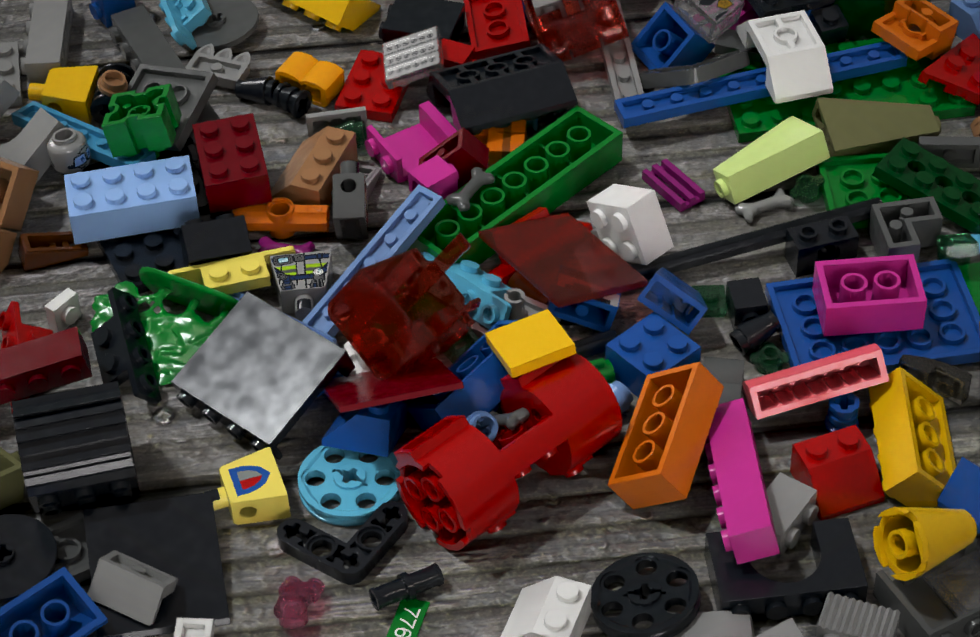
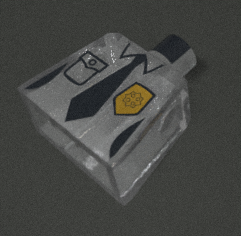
M675 0L673 10L710 44L738 22L745 2L744 0Z

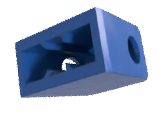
M663 267L654 274L637 298L638 301L687 335L691 333L708 310L705 301L697 290Z

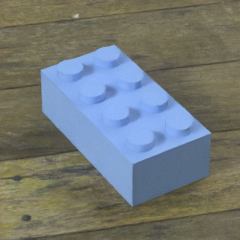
M189 155L64 175L69 220L75 245L180 228L181 225H185V222L200 218Z

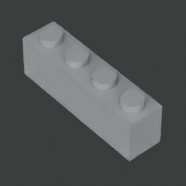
M34 0V3L29 4L31 20L26 22L28 39H24L25 57H21L22 75H27L28 84H45L50 69L67 67L74 15L72 0Z

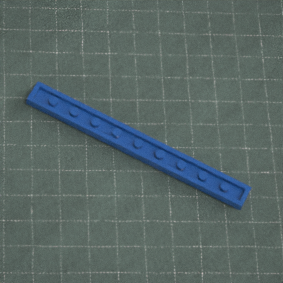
M885 41L827 54L832 82L907 66L908 59L902 51ZM766 67L713 78L692 85L676 86L614 100V110L623 128L768 97L771 95L765 86Z

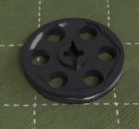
M639 553L614 562L600 573L591 588L590 605L597 626L609 637H673L686 629L697 616L701 606V592L694 570L683 560L664 553ZM647 567H653L656 569V571L650 575H641L638 573L640 570ZM677 578L687 580L685 584L678 587L669 585L672 580ZM615 582L624 584L618 590L606 589L608 585ZM675 605L686 607L677 614L667 612L670 607ZM611 609L622 611L616 617L609 618L604 616ZM641 621H650L653 623L647 629L641 630L634 628V626Z

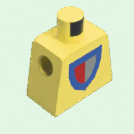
M270 447L221 466L219 475L222 487L205 491L212 494L214 511L228 507L233 523L236 525L291 517L288 494Z

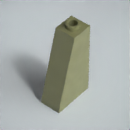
M822 97L817 98L812 111L815 126L823 130L830 157L889 153L903 137L918 144L919 136H938L941 133L940 119L934 115L931 105Z

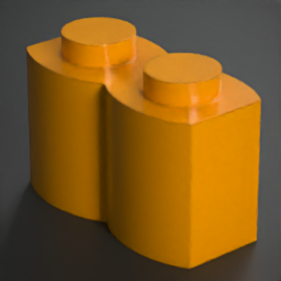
M293 52L275 71V80H279L280 83L288 82L301 90L310 91L312 94V104L320 107H327L345 84L344 70L341 67L328 61H318L312 55L304 52Z

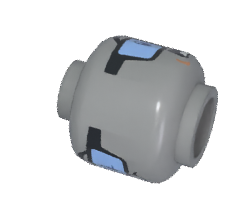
M73 128L57 130L47 143L52 166L57 172L63 174L82 172L91 161V153L85 135Z

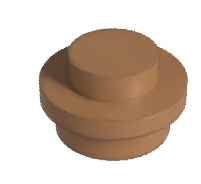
M107 70L98 79L97 86L99 91L108 97H112V94L127 92L128 90L126 77L120 71Z

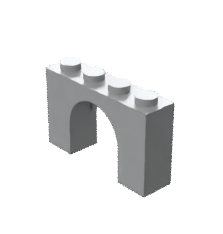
M0 77V118L20 94L17 89L2 77ZM40 107L14 139L0 144V157L38 170L37 183L52 164L47 150L48 141L54 132L67 127Z

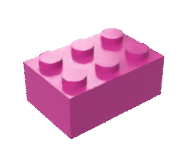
M914 254L815 261L812 291L824 337L923 329L927 298Z

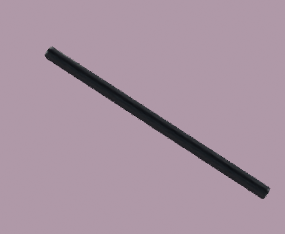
M878 197L664 255L648 265L635 263L591 275L590 277L620 287L650 280L662 267L671 273L784 243L786 242L787 228L844 215L848 216L852 224L870 219L871 204L882 203V201Z

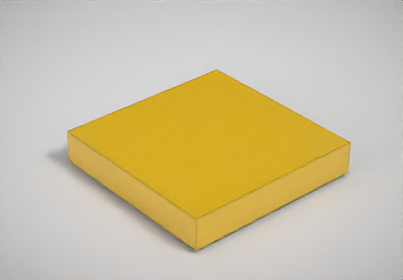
M548 309L485 333L487 344L511 378H516L577 354L575 343Z

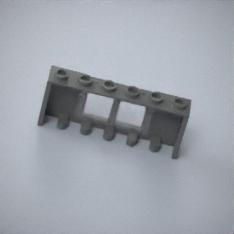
M975 538L972 544L913 580L892 581L883 570L876 572L873 596L881 606L883 605L885 608L890 607L893 611L898 609L901 612L898 628L905 637H974L980 634V539Z

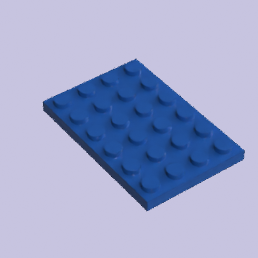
M950 258L916 263L927 298L923 329L824 337L812 291L813 277L766 283L765 295L771 312L780 322L781 328L778 329L790 367L876 343L882 349L888 374L898 367L906 371H915L979 362L980 315L956 259Z

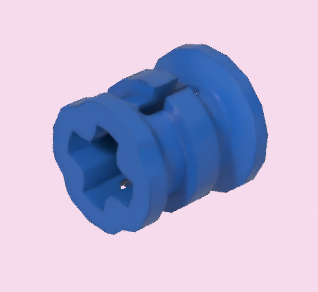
M851 392L829 399L828 414L824 422L829 432L855 424L857 427L859 426L858 410L860 401L857 396Z

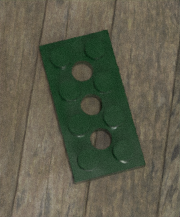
M904 137L876 165L872 176L912 199L934 196L942 216L974 234H980V180L972 174L957 168L944 158L932 154L917 143L909 141Z

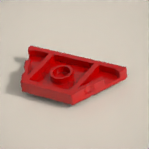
M972 33L925 68L917 80L924 84H927L929 79L945 85L943 88L944 92L960 96L969 102L979 105L980 39Z

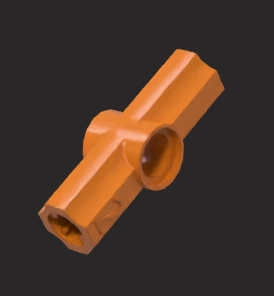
M277 197L272 199L273 202H268L267 205L258 204L233 209L232 211L235 216L244 215L248 231H269L270 235L276 239H287L293 236L295 232H329L330 210L328 205H294L288 198Z

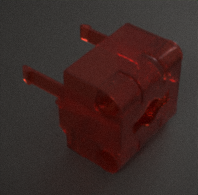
M522 0L526 9L527 19L533 34L536 35L538 43L544 44L563 62L572 59L569 52L570 49L574 58L601 48L599 38L602 39L604 46L629 37L616 0H582L585 9L582 11L578 0H562L567 17L564 18L560 9L537 17L532 0Z
M459 233L433 261L426 260L420 251L414 248L360 269L329 302L328 315L331 321L339 328L376 378L387 380L447 352L454 343L467 334L470 327L475 323L468 312L477 309L481 299L478 297L465 305L464 296L445 274L471 247L462 233Z

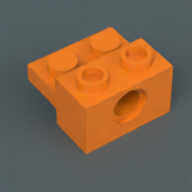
M897 0L894 3L892 12L873 21L871 31L881 37L883 41L890 43L915 61L923 57L933 60L951 49L959 21L927 0Z

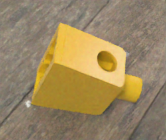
M96 65L52 68L49 70L45 84H29L28 98L30 101H42V104L90 124L92 120L90 106L98 80L99 68Z

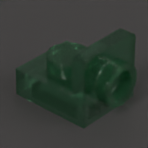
M969 233L937 235V260L949 259L956 261L958 265H965L971 263V256H979V243Z

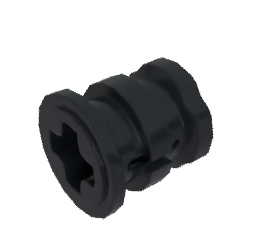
M288 82L279 83L275 88L272 102L276 107H282L283 110L292 113L294 117L301 118L311 107L312 94L308 90H301Z

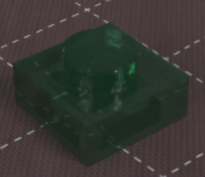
M724 285L692 286L701 294L708 307L702 318L727 317Z

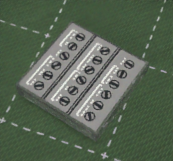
M437 25L382 43L385 83L389 89L407 86L413 81L429 77L432 71L444 69L441 32Z

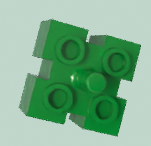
M171 84L149 87L146 92L137 93L136 90L112 94L108 105L110 113L105 114L101 127L113 157H132L139 154L142 148H147L148 151L155 152L157 159L161 156V151L173 146L176 136L175 129L179 126L182 114Z

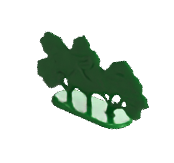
M142 267L139 270V278L154 294L140 296L138 288L133 282L129 281L117 283L114 288L139 298L137 301L138 305L145 301L147 304H150L151 301L155 302L148 310L139 312L145 329L148 349L152 355L151 361L159 386L171 384V381L238 303V300L218 290L151 267ZM108 294L98 295L94 298L92 308L96 314L90 321L92 332L113 317ZM167 299L187 306L183 313L174 315L164 309L162 301ZM157 306L160 307L159 314L153 311ZM194 310L215 316L216 318L210 322H204Z

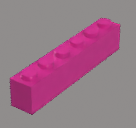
M744 398L719 404L704 448L709 462L710 477L713 485H715L712 486L717 507H719L716 508L721 528L725 529L721 530L723 544L726 552L733 551L738 565L780 554L752 424Z

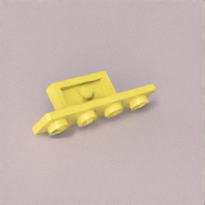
M286 246L168 271V273L229 295L271 286L272 270L270 256L295 254L296 252L294 246Z

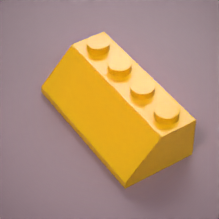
M283 0L282 5L295 11L299 7L305 9L303 15L319 22L320 17L327 20L325 26L341 32L342 27L354 31L377 13L381 5L370 0Z
M898 367L888 374V382L868 387L870 396L869 407L874 421L873 433L877 440L879 453L877 458L881 465L883 478L882 488L890 498H895L906 507H939L937 499L956 468L944 399L906 370Z

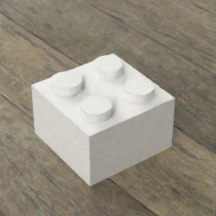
M612 184L586 201L590 211L591 222L596 227L600 239V247L607 258L648 265L674 247L655 190Z

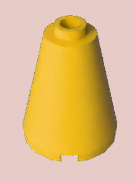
M892 507L879 514L878 517L882 518L879 525L874 526L873 543L880 564L883 567L889 566L895 573L891 576L896 580L909 581L920 577L972 544L977 535V524L972 515L964 509Z

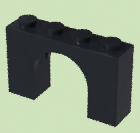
M849 518L813 521L810 545L817 569L812 575L803 580L788 583L773 581L762 576L754 569L750 562L737 565L733 551L726 552L721 531L706 533L704 556L717 611L729 610L732 614H750L752 621L765 619L779 620L784 617L801 615L815 616L822 612L829 592H833L835 595L840 594L842 597L847 596L849 599L855 598L857 601L862 600L865 603L868 584Z

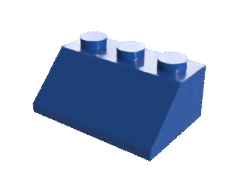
M65 566L0 608V637H87L108 623L107 617Z

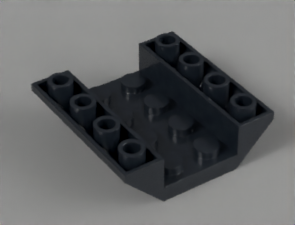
M544 44L430 72L426 89L427 96L435 105L451 106L453 125L458 130L464 127L472 135L480 134L482 130L492 127H508L511 125V122L522 119L526 121L535 120L540 115L549 112L562 113L567 111L569 107L578 105L563 61Z

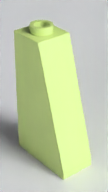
M794 116L785 119L713 169L716 179L714 181V188L717 194L736 205L829 159L830 154L823 130Z

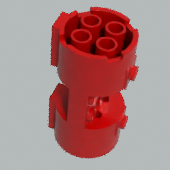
M575 354L516 378H511L509 374L501 378L500 381L504 387L500 396L502 414L511 413L523 407L530 412V418L515 431H511L508 428L498 429L493 442L476 427L470 425L465 415L446 416L394 452L398 461L395 467L400 470L401 476L395 479L401 498L418 525L422 529L428 526L439 536L436 538V542L439 545L452 551H458L484 532L492 534L503 529L507 525L506 520L516 514L515 510L519 505V490L516 479L528 474L532 470L530 465L533 463L550 475H565L566 478L580 473L584 469L583 464L593 458L592 454L620 434L623 421L617 398L603 375L587 359L579 354Z

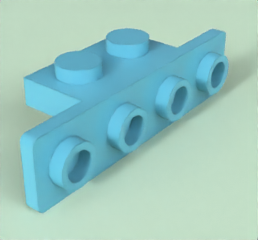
M160 0L159 7L167 16L164 19L172 29L170 34L179 45L183 46L186 44L190 49L194 50L197 45L192 32L198 26L204 25L209 16L212 15L207 0Z
M420 252L413 276L414 282L488 329L499 320L509 319L512 305L504 300V294H507V290L512 288L502 283L500 277L479 269V264L470 260L446 264L428 252Z

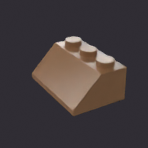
M326 126L303 141L272 188V199L285 197L290 199L294 205L330 206L332 203L333 175L340 174V163L347 160L358 161L356 132Z

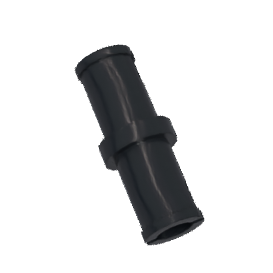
M434 563L410 574L403 572L397 575V579L369 589V597L373 607L379 611L404 599L407 602L416 599V594L443 585L444 577L440 567Z

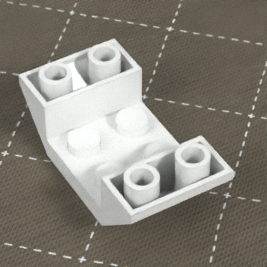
M805 10L747 20L736 26V32L745 49L756 47L767 66L765 86L775 104L833 93L825 45Z

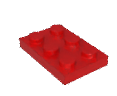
M463 0L471 46H475V58L477 60L531 47L522 0Z
M360 50L334 105L335 110L365 106L367 119L392 123L415 71L386 80L384 53Z

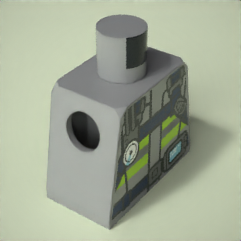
M331 250L270 256L273 283L282 312L286 314L295 313V317L303 321L332 287L334 275Z

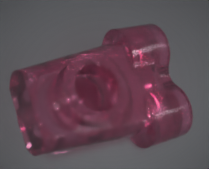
M295 576L285 578L278 589L280 596L274 606V614L279 618V624L282 627L296 629L308 623V607L312 602L316 603L324 593L325 586L323 582L317 578H311L306 582L301 581Z

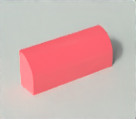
M876 343L749 379L743 381L742 385L746 405L755 418L759 420L889 381L882 349Z

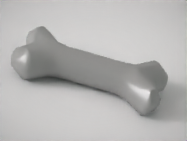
M778 188L772 197L754 203H738L735 206V213L744 216L747 223H752L754 217L758 214L780 207L792 208L795 200L793 197L785 195L782 188Z

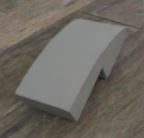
M729 610L698 613L692 623L674 637L755 636L750 614H732Z

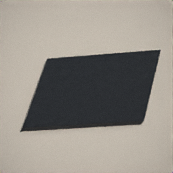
M211 492L83 510L91 582L99 558L114 550L178 578L174 592L162 599L155 622L150 626L93 601L108 619V623L97 629V637H150L170 634L175 631L177 618L214 619L215 627L230 625Z

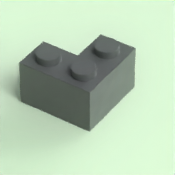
M934 196L871 204L868 233L878 257L914 254L916 263H918L920 248L939 246L943 217Z

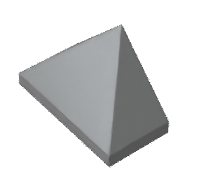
M365 106L305 114L308 138L326 126L356 132V134L367 133Z

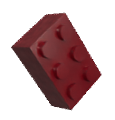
M253 113L192 124L210 214L273 202L268 171Z

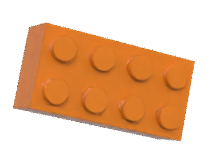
M700 362L663 370L646 376L607 485L633 510L687 499L724 388Z

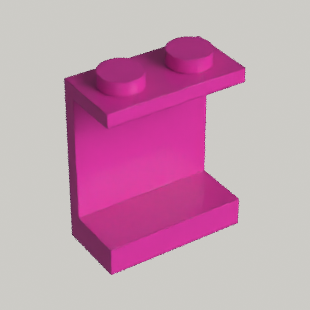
M430 101L419 104V124L383 138L372 125L366 127L367 140L365 141V147L371 157H375L381 164L383 171L387 175L390 174L398 184L408 180V171L419 165V158L457 132Z

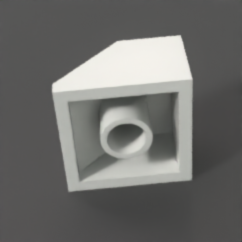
M554 576L522 588L501 637H581L591 613V585Z

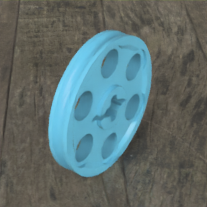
M322 445L317 447L304 459L298 471V488L302 504L311 515L323 522L338 526L363 525L379 506L389 501L398 502L401 496L395 480L401 474L400 470L395 467L398 461L394 453L391 452L389 457L377 456L378 459L374 462L366 463L360 460L361 457L367 455L366 453ZM331 455H340L343 457V459L337 463H330L326 461V458ZM314 477H320L325 480L318 486H311L306 483ZM381 477H391L394 479L389 485H380L376 482ZM328 500L340 502V505L334 509H327L322 506ZM362 500H372L375 502L374 506L367 509L357 506Z

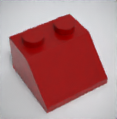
M856 424L792 445L790 473L795 480L817 490L816 506L819 507L817 514L819 520H828L885 501L872 448Z

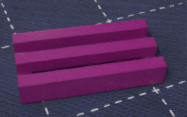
M668 159L662 160L661 166L657 163L652 165L651 171L647 168L642 171V179L679 212L705 200V191ZM659 176L664 182H666L669 185V187L657 177ZM677 193L680 194L686 201L679 197Z

